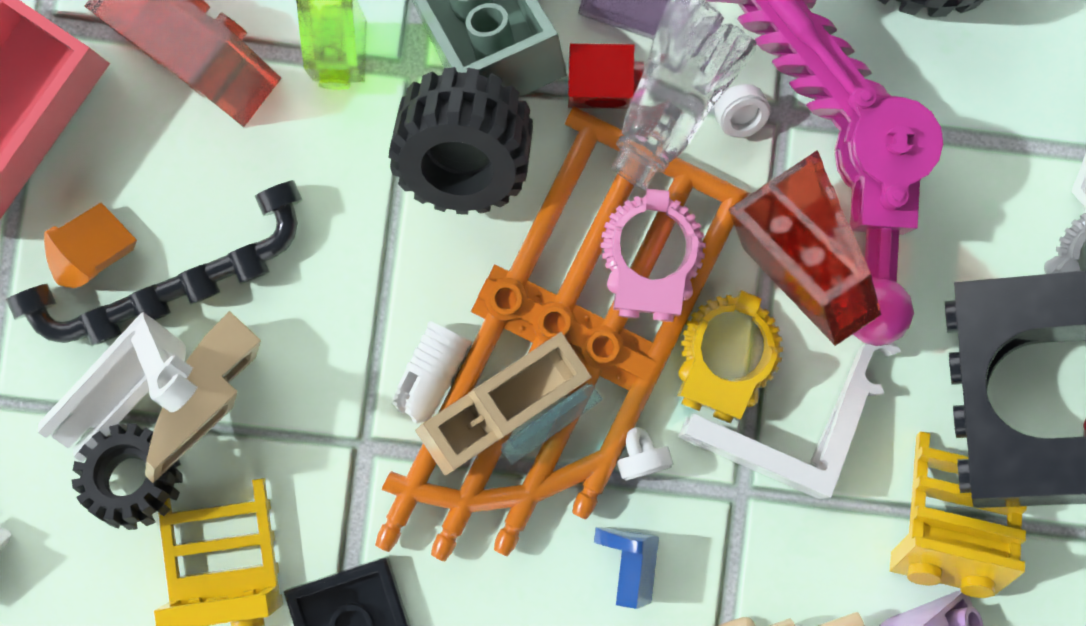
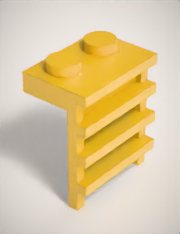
M920 431L916 435L909 534L891 551L889 572L906 575L909 581L919 585L932 586L944 584L961 588L960 591L963 594L974 598L995 596L1025 572V561H1021V544L1026 541V530H1022V514L1027 510V506L977 508L1007 515V526L925 507L926 497L974 508L971 493H960L959 484L927 477L928 467L958 474L957 460L968 459V457L929 448L930 433Z
M265 478L252 480L255 501L172 512L170 498L166 500L164 504L171 510L165 516L159 512L158 515L169 602L154 610L156 626H209L229 622L231 626H264V617H269L284 605L283 596L279 590L277 575L279 573V565L275 560L273 544L275 535L274 530L271 529L269 513L271 504L270 498H267ZM256 512L259 530L257 533L176 544L174 524ZM254 545L261 546L263 564L180 576L178 556Z

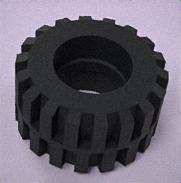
M456 67L443 68V73L440 76L432 71L422 76L421 83L413 82L407 88L406 95L401 98L389 147L390 169L393 176L399 177V186L405 192L413 191V199L422 204L429 202L434 205L435 210L442 212L450 209L456 210V214L468 215L469 211L476 210L481 214L490 212L492 205L501 208L508 204L510 196H517L522 190L523 182L526 181L533 133V119L530 118V108L526 101H519L520 92L512 85L502 86V78L492 73L487 78L479 75V69L467 68V73L457 72Z

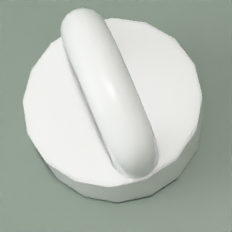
M741 84L722 89L715 93L712 98L715 117L723 132L730 137L743 138L751 136L759 131L770 117V105L761 89L752 84Z
M635 427L627 433L626 446L629 457L617 461L621 478L625 479V481L672 468L671 465L674 464L669 447L664 446L655 449L650 435L639 427Z

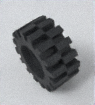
M130 423L127 424V431L119 424L109 426L111 436L106 437L99 431L92 436L98 444L93 450L85 444L80 449L79 453L86 457L85 463L74 461L72 471L80 476V478L71 479L72 489L80 494L76 499L80 505L88 509L89 513L111 527L119 529L121 525L127 530L138 529L137 522L150 526L156 523L152 516L155 512L165 516L171 510L164 504L166 500L170 498L177 501L180 492L174 487V484L183 483V474L176 468L181 466V463L178 459L154 483L146 477L143 484L130 495L118 496L113 494L109 485L112 472L121 462L129 458L141 459L146 465L153 431L146 427L143 430L137 424Z

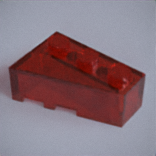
M88 0L84 5L86 9L163 68L187 83L190 88L202 97H206L242 127H245L282 79L242 41L247 32L222 12L219 13L216 19L209 16L207 12L211 7L204 0Z
M818 150L728 209L743 250L834 346L882 315L870 270L851 226L846 220Z

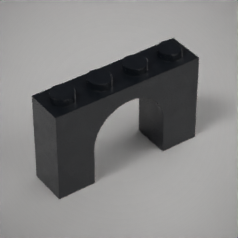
M1086 271L954 282L955 300L945 301L947 333L958 332L960 352L949 353L951 385L962 384L964 405H953L956 438H967L968 459L957 460L960 493H971L974 508L1086 504V436L1039 438L1023 434L1007 425L997 415L987 395L993 371L1011 352L1031 344L1086 340Z

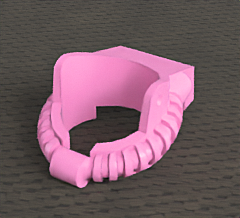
M647 188L644 197L636 196L633 197L634 200L631 202L629 200L625 201L624 206L621 207L619 205L616 208L617 212L615 214L611 213L609 223H605L606 231L602 232L601 236L604 238V242L601 243V248H604L602 258L606 259V269L610 268L612 272L609 274L607 287L609 291L615 293L613 310H619L620 317L639 318L640 313L653 314V320L673 322L674 316L681 315L683 301L688 300L693 294L690 279L698 275L696 271L701 269L703 265L700 262L701 259L705 258L703 248H706V243L702 241V238H705L704 232H700V222L696 223L695 221L696 216L688 212L689 208L687 206L682 207L680 205L681 202L678 200L672 201L669 198V191ZM646 210L666 212V215L675 220L680 226L686 240V252L683 262L675 272L662 279L651 280L638 275L627 266L621 254L620 239L623 227L631 218L644 213Z

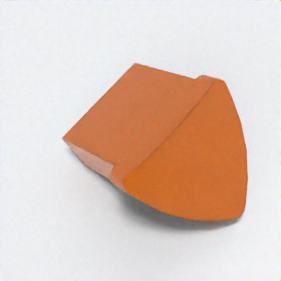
M102 202L60 228L53 226L44 232L45 254L53 279L59 286L67 288H77L88 283L98 273L132 252L137 242V239Z

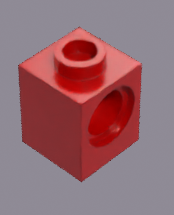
M570 43L568 108L575 106L577 108L631 109L634 93L643 94L644 61H634L635 44Z

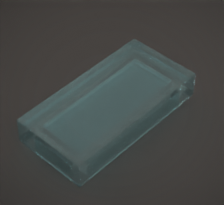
M586 383L502 443L500 450L510 464L513 465L597 405L603 398L593 384L589 385Z

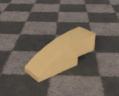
M230 311L204 336L186 360V363L193 367L186 379L198 387L192 397L175 412L171 413L164 407L161 409L154 427L146 460L145 476L152 483L233 409L238 391L229 383L256 359L261 340Z
M560 332L422 423L415 429V432L446 476L592 377L562 332Z

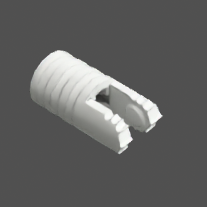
M430 320L419 340L417 348L412 353L413 356L410 362L408 361L405 367L406 370L392 398V404L397 408V411L402 415L407 413L416 424L427 421L435 414V409L438 408L446 390L449 389L451 380L456 375L458 367L472 341Z

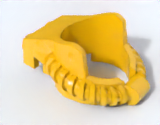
M740 290L737 297L726 295V298L717 296L714 301L709 299L706 301V305L703 306L701 304L698 307L699 310L691 314L692 319L690 321L687 320L685 324L687 329L683 330L682 335H685L684 340H681V346H684V351H681L682 357L685 356L686 361L683 362L678 371L679 378L683 382L677 396L683 398L682 405L700 411L702 406L714 410L713 417L731 424L733 418L741 420L746 407H753L758 403V388H764L767 386L766 382L768 380L772 381L774 378L772 376L773 373L778 372L779 369L777 367L778 362L781 363L782 361L780 352H783V347L780 345L783 339L778 334L780 328L775 326L774 322L776 320L768 315L769 311L766 308L764 310L761 308L762 298ZM736 310L753 317L752 320L759 327L763 336L764 350L760 362L747 376L735 379L720 378L709 369L703 360L701 350L703 335L711 319L724 312H734Z

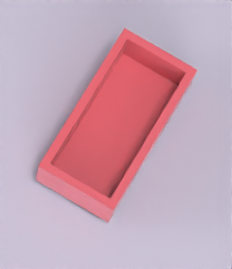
M0 0V219L110 65L107 60L20 0Z

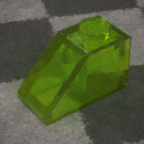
M296 0L303 67L312 81H318L319 87L332 90L349 89L351 82L365 83L367 20L358 0Z

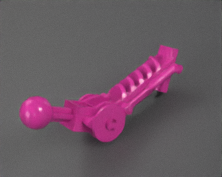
M705 0L706 2L738 4L745 13L737 18L739 23L746 30L761 35L755 38V43L761 50L778 56V58L772 60V64L778 71L797 78L789 82V85L796 93L815 100L806 104L808 109L816 116L831 120L840 131L834 151L837 171L844 183L852 189L850 231L866 232L864 280L856 284L846 297L843 309L845 323L851 333L863 343L874 346L894 343L901 339L910 328L914 316L911 296L905 288L897 283L899 235H904L918 229L920 180L929 175L940 160L943 148L940 124L932 111L920 102L904 97L891 96L883 85L865 79L864 77L871 75L872 71L865 63L847 57L853 54L855 50L847 41L831 35L837 31L835 25L829 19L812 13L809 10L814 7L816 0Z

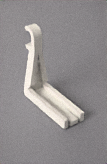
M142 312L38 423L37 433L46 439L51 435V438L69 449L91 426L92 428L73 447V457L83 462L86 457L79 453L82 446L85 444L93 450L98 444L92 436L99 431L107 436L110 433L109 426L119 424L148 392H150L152 400L169 412L177 411L192 397L198 388L186 379L193 367L185 362V343L146 313Z
M865 343L858 349L841 393L810 460V463H813L815 467L696 414H692L691 418H685L678 438L814 498H831L867 396H878L885 393L881 384H873L866 377V369L874 351H879L885 357H889L901 352V350L895 343L883 346Z

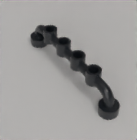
M290 180L270 187L254 196L263 216L271 214L275 216L276 229L268 238L238 248L223 257L188 269L175 277L138 290L118 301L90 310L75 319L60 322L50 316L47 309L57 303L48 284L38 285L7 298L6 302L14 320L26 317L34 331L48 341L68 343L87 337L91 346L108 341L122 334L118 323L135 316L138 317L142 312L152 319L158 320L171 314L167 303L186 295L190 305L221 293L216 283L236 274L239 283L242 284L269 273L266 261L286 251L296 236L298 221L294 205L303 201L294 180Z

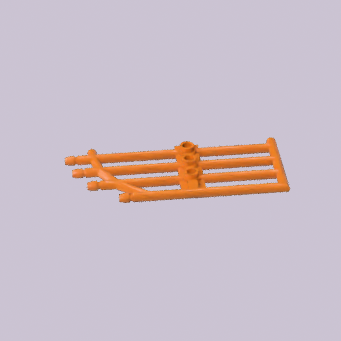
M573 106L564 125L578 131V134L510 270L508 271L494 264L488 278H486L477 296L478 298L470 311L485 320L439 412L475 388L504 329L532 342L528 353L562 332L592 378L566 395L522 485L484 489L512 432L477 454L460 490L427 483L437 463L425 445L422 444L407 476L390 471L382 486V491L396 495V498L386 516L387 522L382 524L377 534L375 546L386 552L392 550L402 534L400 532L401 528L406 526L417 502L450 510L442 524V532L437 534L433 542L431 556L445 562L453 553L457 545L456 539L462 535L472 512L511 508L504 521L505 527L500 529L493 549L508 557L515 549L520 539L519 533L524 531L537 503L583 481L584 488L578 493L574 501L572 513L586 520L594 511L598 503L597 497L603 493L626 446L627 433L635 428L750 192ZM598 141L625 154L626 157L556 295L528 280ZM645 165L673 178L668 189L669 198L674 202L675 200L681 202L680 205L684 207L693 188L721 202L703 239V243H706V248H703L705 258L701 259L700 262L703 265L701 269H697L698 275L690 279L693 294L688 300L683 301L681 315L674 316L673 322H662L653 342L624 328L628 318L620 317L619 310H613L614 301L605 319L576 305L604 249L601 248V243L604 242V238L601 236L602 232L606 231L605 223H609L611 220L609 216L611 213L615 214L617 212L616 208L619 205L621 207L625 205L624 202L628 200ZM657 212L630 266V269L642 277L649 278L676 223L675 220L666 215V212ZM599 377L628 390L600 450L553 471Z

